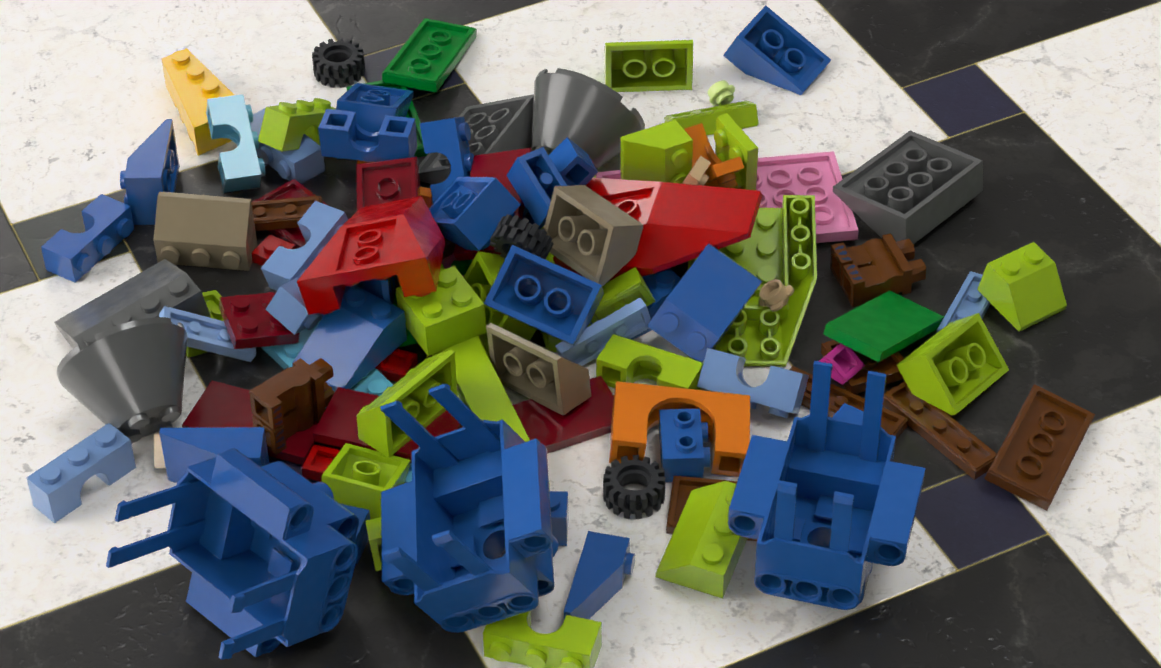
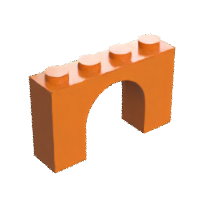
M616 381L612 408L609 463L615 459L621 463V457L626 455L628 460H633V455H639V460L643 461L647 444V433L651 428L659 424V410L700 409L701 422L708 423V438L712 449L711 474L739 477L750 443V395Z

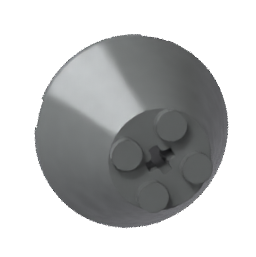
M557 68L555 73H547V69L540 71L534 81L532 151L544 147L549 155L568 137L589 155L596 169H599L621 153L622 136L645 129L644 120L636 108H632L630 111L621 103L623 96L591 77L575 71Z
M166 317L144 318L114 326L94 335L96 342L81 350L80 346L72 349L58 365V380L62 387L105 425L110 423L131 440V444L135 443L144 436L159 433L160 428H173L172 423L182 413L187 332L181 322L175 325L172 324L170 318Z

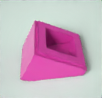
M841 343L819 360V362L833 365L831 378L842 385L865 366L851 348Z

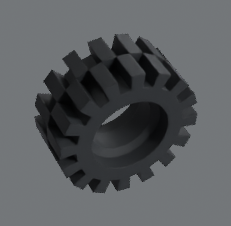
M338 38L337 42L329 39L328 44L321 42L319 43L320 47L316 46L314 48V52H312L314 76L318 82L321 81L322 85L326 86L329 83L330 87L335 88V85L339 84L340 88L345 87V83L351 86L354 84V80L359 82L361 76L364 77V52L362 46L359 47V43L354 42L352 44L351 39L343 42V38Z
M511 215L503 216L490 238L491 246L494 247L495 252H501L500 256L504 259L512 245L545 260L553 247L552 238L546 235L547 232L544 229H538L539 225L536 223L532 225L528 219L524 218L521 220L517 215L513 217Z
M627 455L622 456L621 463L616 459L612 461L611 467L607 466L605 474H603L604 502L606 501V507L609 510L613 508V513L617 516L624 512V518L630 519V514H635L636 519H642V513L649 517L653 515V509L658 512L661 509V504H664L666 477H664L665 472L663 468L659 469V463L656 461L650 464L649 457L645 456L643 461L639 460V455H633V460H628ZM628 484H640L645 486V488L640 490H628L623 486Z

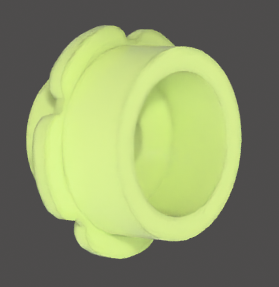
M725 80L716 82L707 92L710 97V103L713 106L731 103L734 99L735 87L729 85Z

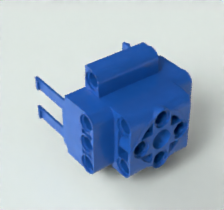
M814 361L810 414L802 418L794 417L787 441L752 435L730 503L728 526L732 532L739 536L757 539L754 583L758 590L777 597L841 610H851L862 603L873 563L897 566L904 562L926 468L893 462L896 436L889 435L881 427L886 374L868 371L863 423L828 417L833 365Z
M442 384L429 389V394L463 426L457 430L434 437L402 407L401 402L394 401L381 406V411L419 445L418 449L412 451V481L381 492L382 582L395 594H414V603L441 625L444 630L459 633L535 609L539 604V597L549 594L554 590L553 557L558 550V541L552 535L546 446L540 443L537 438L525 442L503 419L497 422L481 420L450 390L448 384ZM505 550L506 553L502 557H500L502 552Z
M232 448L217 454L215 458L187 466L185 474L174 487L128 502L123 500L117 505L115 521L120 522L172 504L167 531L120 548L112 547L108 551L106 567L111 568L169 547V554L192 572L186 602L231 637L221 642L218 656L221 660L230 659L233 654L245 649L254 657H257L264 653L272 652L281 643L289 647L320 633L332 630L341 620L358 556V546L354 542L359 519L355 514L334 500L333 492L326 483H311L282 461L260 467L240 451Z

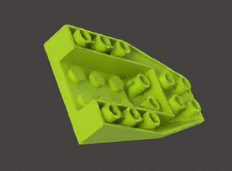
M783 195L782 208H759L751 237L719 249V251L762 281L715 348V350L746 358L744 366H787L817 282L815 195ZM697 258L688 261V269ZM778 279L784 286L791 285L794 288V293L789 297L785 306L773 312L770 307L759 305V293L763 285L768 281Z

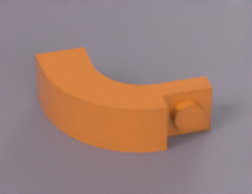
M702 123L685 128L684 130L693 139L692 168L700 156L711 162L704 173L709 176L704 186L724 188L738 186L735 173L744 168L741 157L722 162L714 153Z

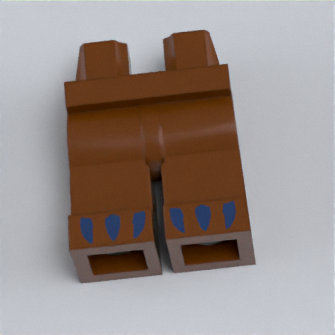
M890 233L882 235V240L878 238L871 239L858 246L846 248L843 242L831 245L830 269L839 285L842 286V290L852 307L863 305L889 290L896 294L901 292L902 295L911 293L913 282L926 279V265L922 259L908 262V260H912L915 257L914 245L910 239L896 242Z
M300 358L293 363V367L283 370L249 391L251 412L254 414L252 416L253 427H264L267 448L276 455L287 448V438L298 431L309 429L314 424V421L319 423L335 393L332 387L326 383V381L334 377L333 367L322 358L317 359L310 365Z

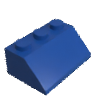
M512 245L484 304L574 346L591 322L604 295L602 285Z

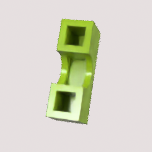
M314 98L312 102L297 100L294 104L279 102L277 106H268L265 108L258 142L280 151L296 150L300 148L302 137L306 134L320 145L318 127L325 110H336V108L331 107V102L320 98Z
M613 334L596 359V377L602 376L607 386L615 388L616 381L634 383L641 379H649L657 382V386L701 390L697 385L703 363Z
M531 611L485 626L483 631L484 657L493 658L501 662L507 661L522 664L531 668H594L602 646V622L566 615L562 626L557 631L542 634L532 630Z

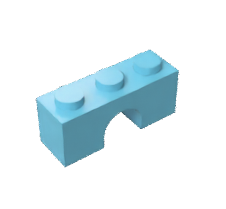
M243 94L207 99L206 116L211 138H228L237 145L234 150L219 152L218 169L223 192L260 188L261 176H265V165L263 158L257 157L256 149H259L257 132L252 131L250 123L253 122L251 105L245 104Z

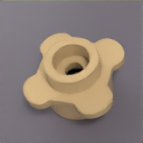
M778 279L770 280L760 290L759 305L770 307L773 312L778 311L787 304L789 297L794 293V288L791 285L784 286Z

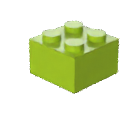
M455 266L440 271L437 291L431 292L429 295L423 297L415 295L404 297L401 287L396 288L397 307L405 311L406 328L427 356L487 333L485 304Z

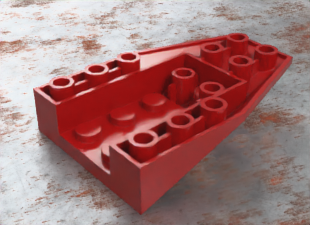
M594 177L585 185L644 225L636 255L609 281L633 268H636L641 276H647L695 259L701 254L708 243L719 250L750 238L763 196L761 191ZM553 256V261L556 265L581 275L556 256Z
M422 196L361 207L339 228L297 280L308 315L316 313L329 314L340 309L346 286H353L361 281L371 279L385 280L393 275H397L404 297L414 295L423 297L437 291L445 239Z

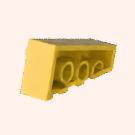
M187 48L161 58L166 88L175 107L179 111L182 123L187 128L190 140L194 143L197 155L199 156L231 142L232 140L228 138H211L206 107L207 99L232 96L234 94Z

